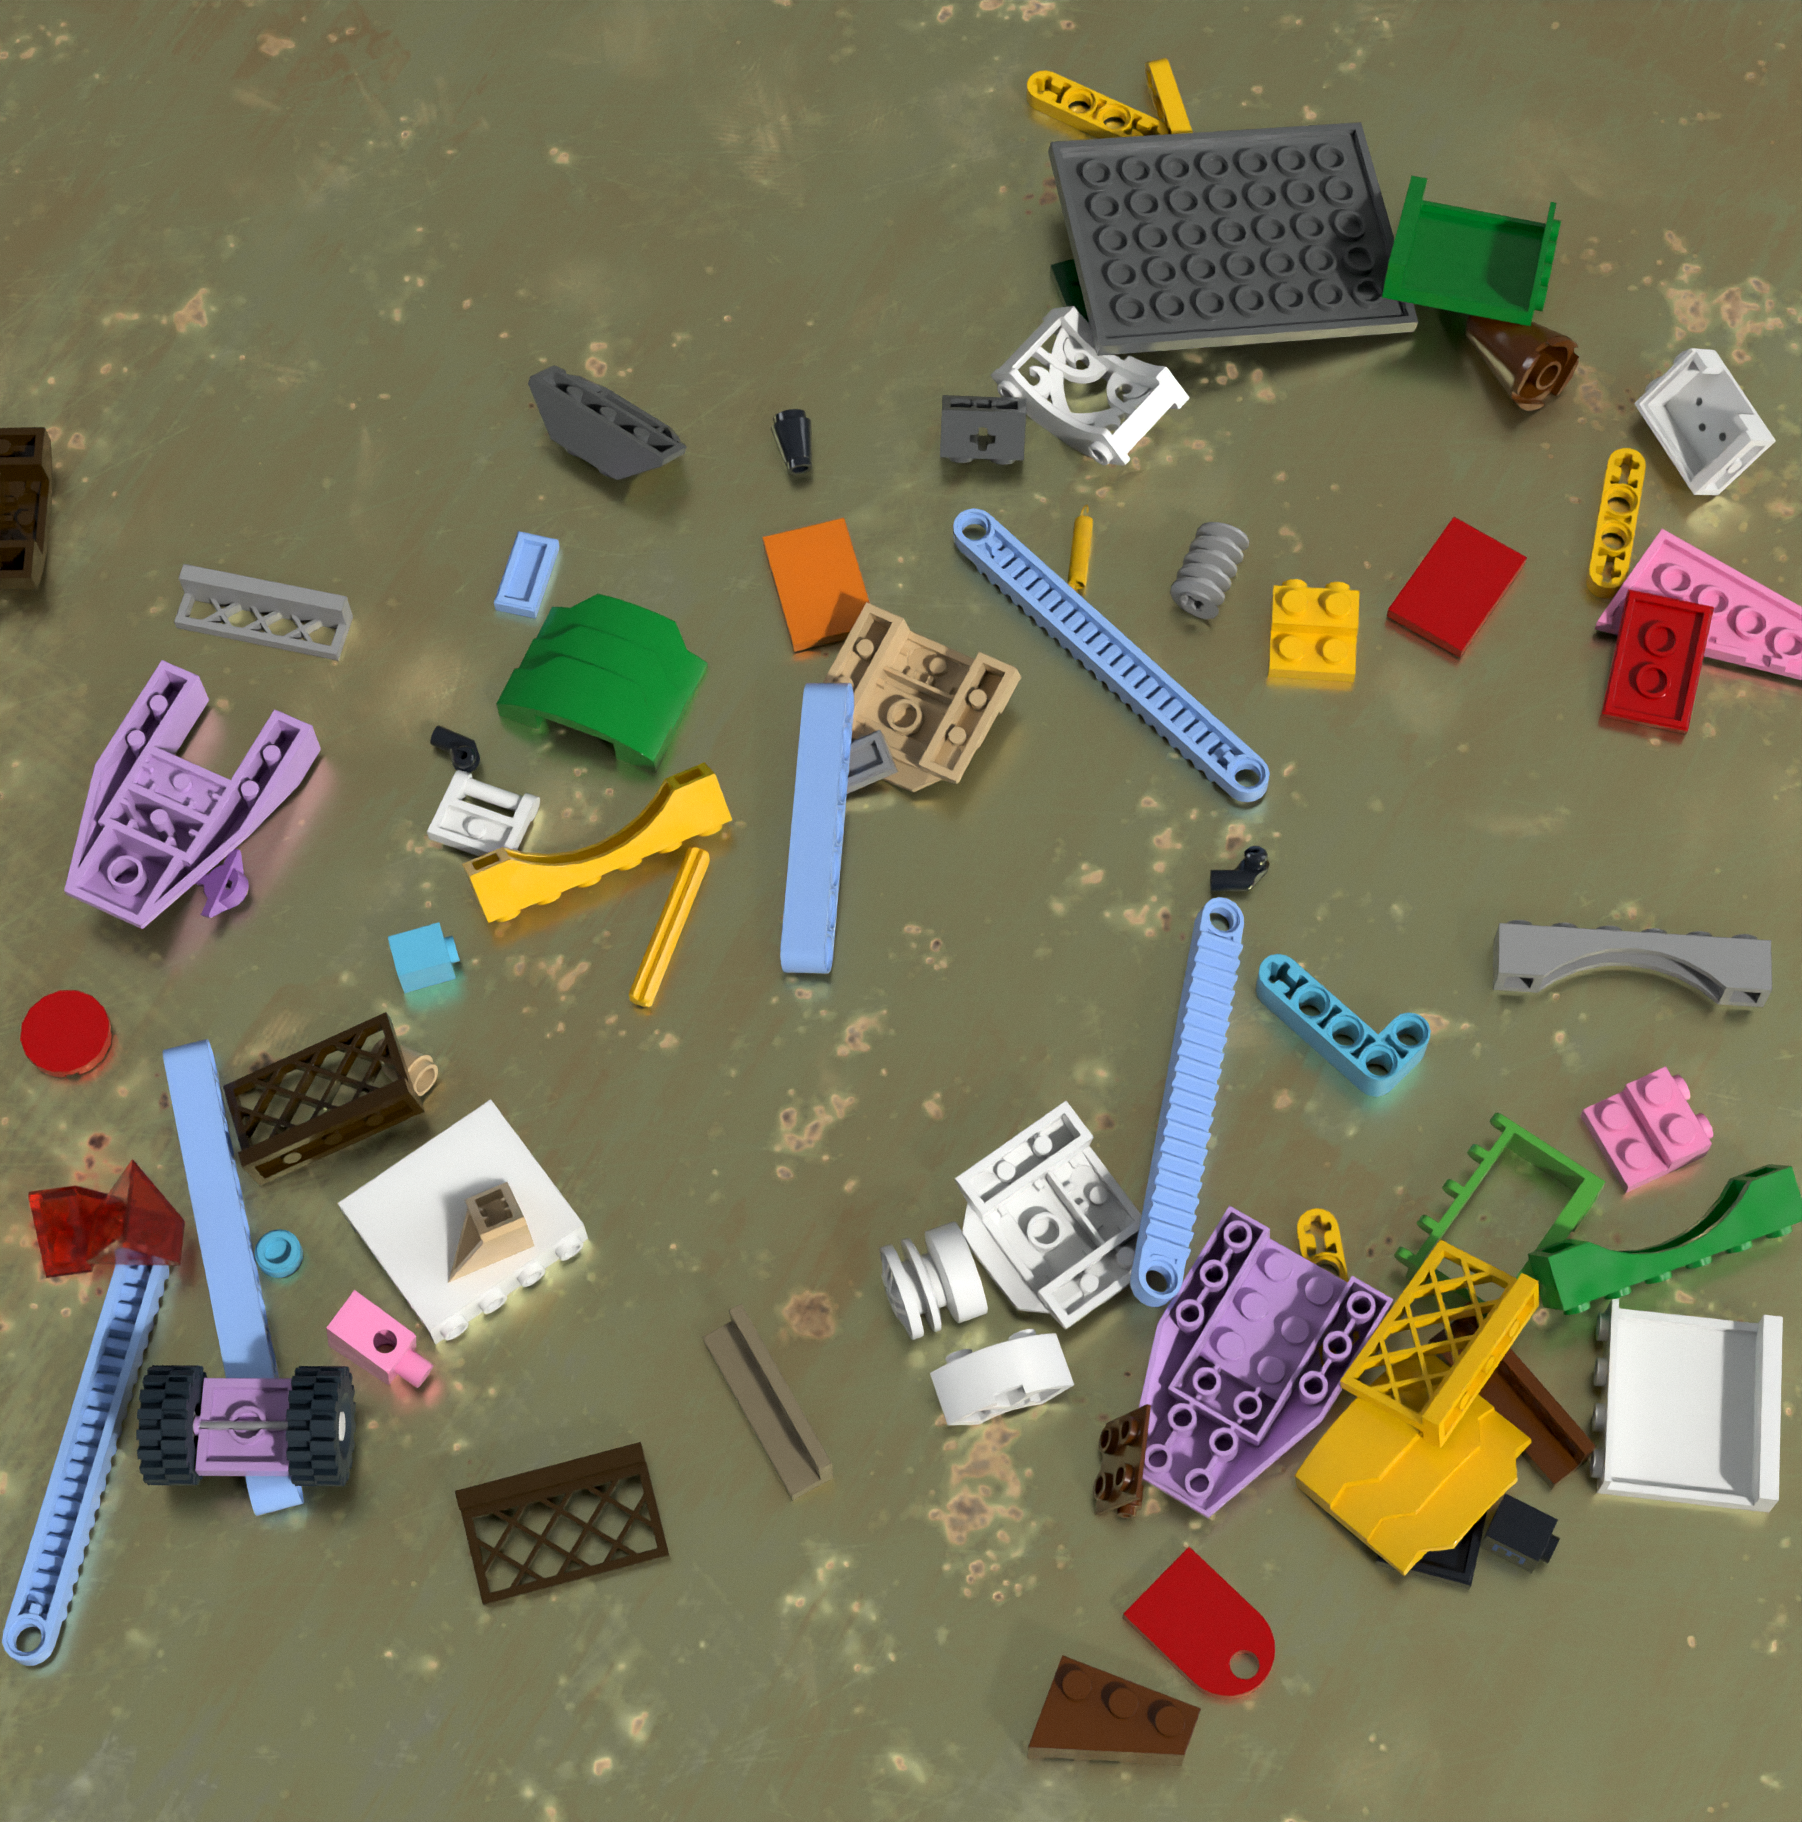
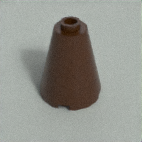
M1469 315L1467 318L1465 330L1467 339L1513 402L1521 409L1532 411L1545 406L1546 404L1541 400L1550 393L1557 397L1573 377L1579 363V356L1574 353V348H1578V345L1568 336L1535 322H1531V326L1474 315Z

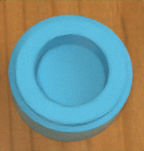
M282 1229L272 1230L264 1234L257 1242L255 1259L266 1275L273 1278H284L295 1273L301 1266L303 1249L297 1237L291 1232Z

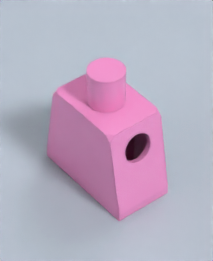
M355 1290L326 1327L328 1346L385 1384L389 1385L398 1374L413 1386L419 1388L434 1366L415 1352L416 1335ZM383 1345L394 1347V1350L389 1353L377 1351Z

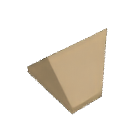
M508 1182L465 1199L468 1208L448 1283L535 1246L526 1220Z

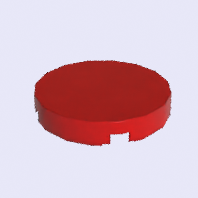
M59 990L42 997L29 1009L22 1022L20 1041L25 1055L40 1072L56 1078L67 1077L66 1075H73L75 1073L80 1075L90 1071L104 1059L112 1041L111 1023L105 1008L93 996L78 990Z

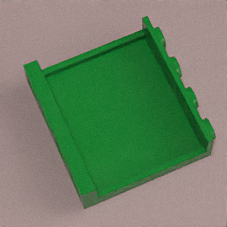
M1411 175L1388 263L1382 298L1531 326L1534 310L1543 312L1561 225V220L1554 219L1557 203L1550 202L1546 223H1540L1423 200L1428 178Z

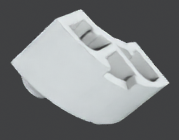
M1025 1329L1011 1335L1008 1338L1009 1341L972 1352L971 1349H963L948 1355L945 1358L947 1364L930 1373L947 1425H980L993 1417L1015 1409L1042 1405L1074 1386L1056 1333L1036 1335L1034 1329Z

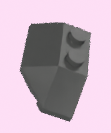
M555 365L530 376L528 385L550 439L563 446L569 454L580 457L598 468L599 472L616 480L661 467L685 454L687 446L680 441L679 436L671 427L608 388L581 376L566 374L565 369Z

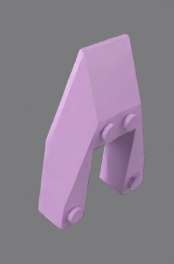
M161 660L94 766L66 880L65 894L138 928H145L248 838L300 785L321 750L313 726L274 709L232 779L229 780L175 756L207 705L209 698L198 675Z

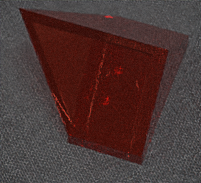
M133 1159L91 1218L86 1262L88 1264L180 1266L185 1221Z
M76 1185L30 1191L28 1198L46 1278L92 1272L93 1267L135 1201Z

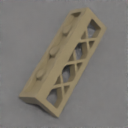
M739 1304L729 1310L731 1322L703 1336V1342L793 1501L833 1479L832 1463L742 1304Z

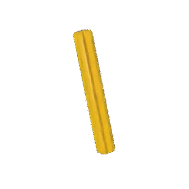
M689 847L685 853L629 991L630 1001L636 1005L650 1007L654 1001L710 862L709 853L704 849Z

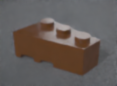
M1062 1655L1028 1745L1027 1758L1073 1759V1761L1106 1760L1129 1764L1182 1766L1201 1708Z

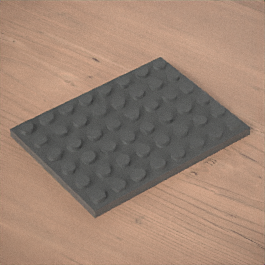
M1361 122L1055 141L1050 143L1048 154L1097 356L1415 331L1418 319L1413 303L1382 298L1388 263L1395 239Z

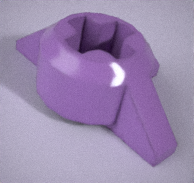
M234 849L230 852L223 865L213 869L209 875L205 874L195 883L204 888V893L208 898L201 913L203 917L212 918L244 901L247 896L249 884L248 879L244 875L242 856L239 849Z

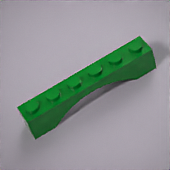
M1768 1164L1730 1178L1718 1199L1698 1221L1681 1234L1660 1244L1638 1250L1614 1251L1588 1241L1566 1239L1528 1253L1535 1280L1539 1284V1294L1543 1307L1561 1310L1564 1315L1577 1314L1588 1310L1591 1307L1590 1301L1603 1296L1604 1299L1610 1300L1630 1294L1632 1292L1630 1286L1644 1281L1645 1284H1655L1668 1280L1672 1277L1671 1271L1682 1266H1685L1686 1269H1693L1710 1264L1713 1261L1711 1255L1722 1251L1732 1254L1747 1250L1753 1246L1751 1240L1765 1235V1238L1770 1239L1787 1235L1793 1231L1791 1225L1802 1221V1198L1792 1166Z

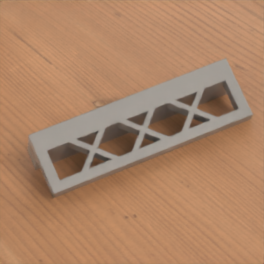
M183 564L179 581L184 595L174 620L176 628L339 661L353 619L347 596ZM195 601L212 604L217 611L202 620L189 617ZM244 610L253 612L257 619L251 624L240 628L232 626L228 617ZM282 618L293 620L297 626V629L284 636L272 634L268 627ZM323 626L336 629L331 646L313 642L309 634Z

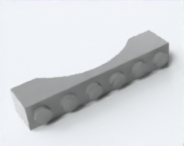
M1512 920L1507 923H1499L1493 941V990L1538 993L1553 982L1578 971L1602 966H1632L1652 969L1676 977L1697 988L1719 1005L1763 1007L1772 991L1771 940H1759L1757 937L1749 934H1739L1728 938L1712 937L1710 933L1703 931L1680 935L1667 934L1665 930L1657 928L1633 932L1622 931L1617 926H1601L1597 929L1577 928L1576 925L1571 923L1539 926L1532 925L1531 922L1525 920Z

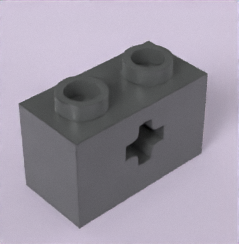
M943 395L940 457L949 458L950 461L956 463H967L973 461V459H990L991 462L1001 465L1012 464L1015 460L1024 461L1026 398ZM979 428H987V435L980 436Z

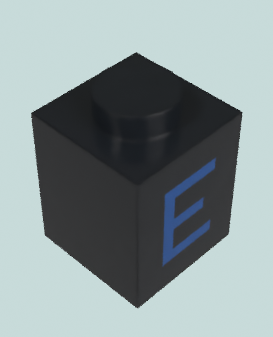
M1505 1493L1480 1547L1532 1573L1539 1560L1547 1564L1549 1563L1560 1538L1553 1535L1552 1532L1558 1519Z

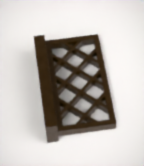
M387 1012L223 1086L241 1147V1151L238 1152L241 1166L259 1186L425 1112L421 1098L414 1090L392 1020ZM383 1030L385 1039L377 1054L361 1049L368 1036ZM335 1051L346 1053L335 1073L320 1068L327 1055ZM357 1057L372 1062L362 1082L346 1077ZM383 1066L396 1070L398 1080L381 1088L372 1086ZM296 1069L304 1072L294 1092L279 1087L287 1073ZM315 1076L331 1081L321 1100L305 1096ZM341 1085L357 1089L350 1102L339 1107L332 1105ZM254 1088L264 1090L253 1110L241 1106L238 1095ZM275 1094L290 1099L279 1119L264 1114ZM301 1103L316 1108L310 1120L299 1125L290 1123ZM260 1122L274 1126L268 1139L255 1145L252 1144L251 1137Z
M641 1442L455 1491L483 1605L670 1556ZM640 1475L644 1494L634 1511L610 1497L620 1480ZM611 1483L605 1494L594 1488ZM585 1489L601 1498L588 1523L564 1510L573 1493ZM565 1495L559 1506L547 1500ZM541 1502L555 1511L541 1535L518 1522L527 1505ZM607 1502L630 1515L617 1540L593 1527ZM645 1503L647 1504L650 1520L639 1514ZM518 1507L512 1518L502 1513V1511ZM494 1514L509 1524L493 1548L478 1539L474 1519ZM560 1515L565 1516L584 1528L570 1553L547 1540ZM636 1519L653 1529L657 1544L656 1549L637 1553L621 1544ZM514 1527L538 1540L523 1565L500 1552ZM589 1532L613 1545L604 1562L592 1566L575 1556ZM543 1544L566 1557L557 1575L547 1578L529 1569ZM480 1546L491 1552L485 1564ZM618 1549L629 1554V1556L612 1560ZM498 1556L520 1571L510 1588L491 1592L487 1572ZM572 1561L583 1567L566 1572ZM525 1574L536 1579V1581L519 1585Z

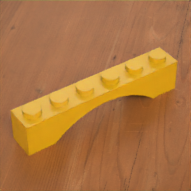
M703 762L665 778L654 798L635 819L617 833L596 844L574 851L552 854L527 853L501 847L465 862L462 866L480 910L487 922L490 923L495 920L496 922H505L518 916L521 909L535 903L538 905L551 903L561 896V892L575 886L584 888L594 885L601 880V875L616 869L624 871L634 868L642 862V858L653 853L663 854L678 849L682 845V841L696 835L701 837L712 835L722 828V824L731 821L732 818L715 773Z

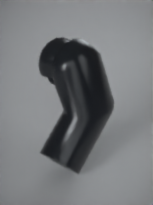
M440 725L435 728L430 744L448 752L456 770L467 773L475 771L480 764V755L475 740Z

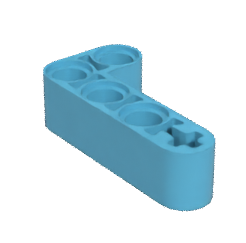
M1270 955L1260 964L1255 990L1261 1003L1366 1095L1378 1097L1387 1094L1424 1057L1431 1030L1428 1022L1422 1016L1410 1012L1400 1014L1377 1034L1287 955ZM1312 1005L1318 1008L1321 1013L1316 1016H1309L1304 1014L1300 1007ZM1339 1034L1347 1035L1352 1038L1354 1043L1348 1046L1340 1045L1333 1037ZM1402 1034H1408L1415 1037L1418 1044L1405 1045L1397 1037ZM1379 1064L1385 1067L1388 1073L1381 1076L1374 1075L1367 1069V1066Z

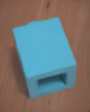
M439 922L388 936L397 975L404 993L456 979L452 963L460 961L453 935L444 937Z

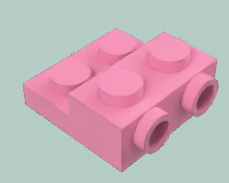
M1666 1066L1626 1084L1622 1092L1583 1109L1580 1115L1625 1193L1705 1157L1712 1145L1710 1139L1713 1138V1130L1710 1122L1704 1114L1699 1113L1695 1115L1686 1101L1690 1099V1092L1686 1082L1678 1074L1671 1076Z

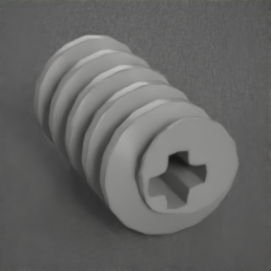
M1207 522L1197 529L1195 539L1190 544L1189 553L1184 557L1183 566L1177 572V580L1171 585L1170 594L1180 608L1202 619H1213L1218 615L1219 609L1217 606L1221 605L1225 600L1223 592H1226L1231 587V580L1229 578L1234 577L1237 573V566L1235 564L1242 562L1244 556L1242 551L1249 547L1247 535L1240 529L1221 522Z

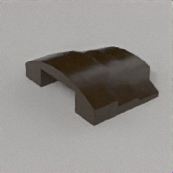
M45 427L0 428V590L38 589L43 574L49 541L52 506L51 439Z

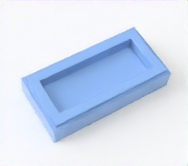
M517 532L494 600L495 610L536 619L560 548L558 539Z

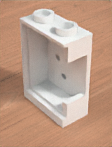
M1690 348L1677 355L1673 361L1674 365L1663 376L1651 381L1645 388L1646 392L1634 404L1694 495H1719L1776 440L1717 352L1710 349Z

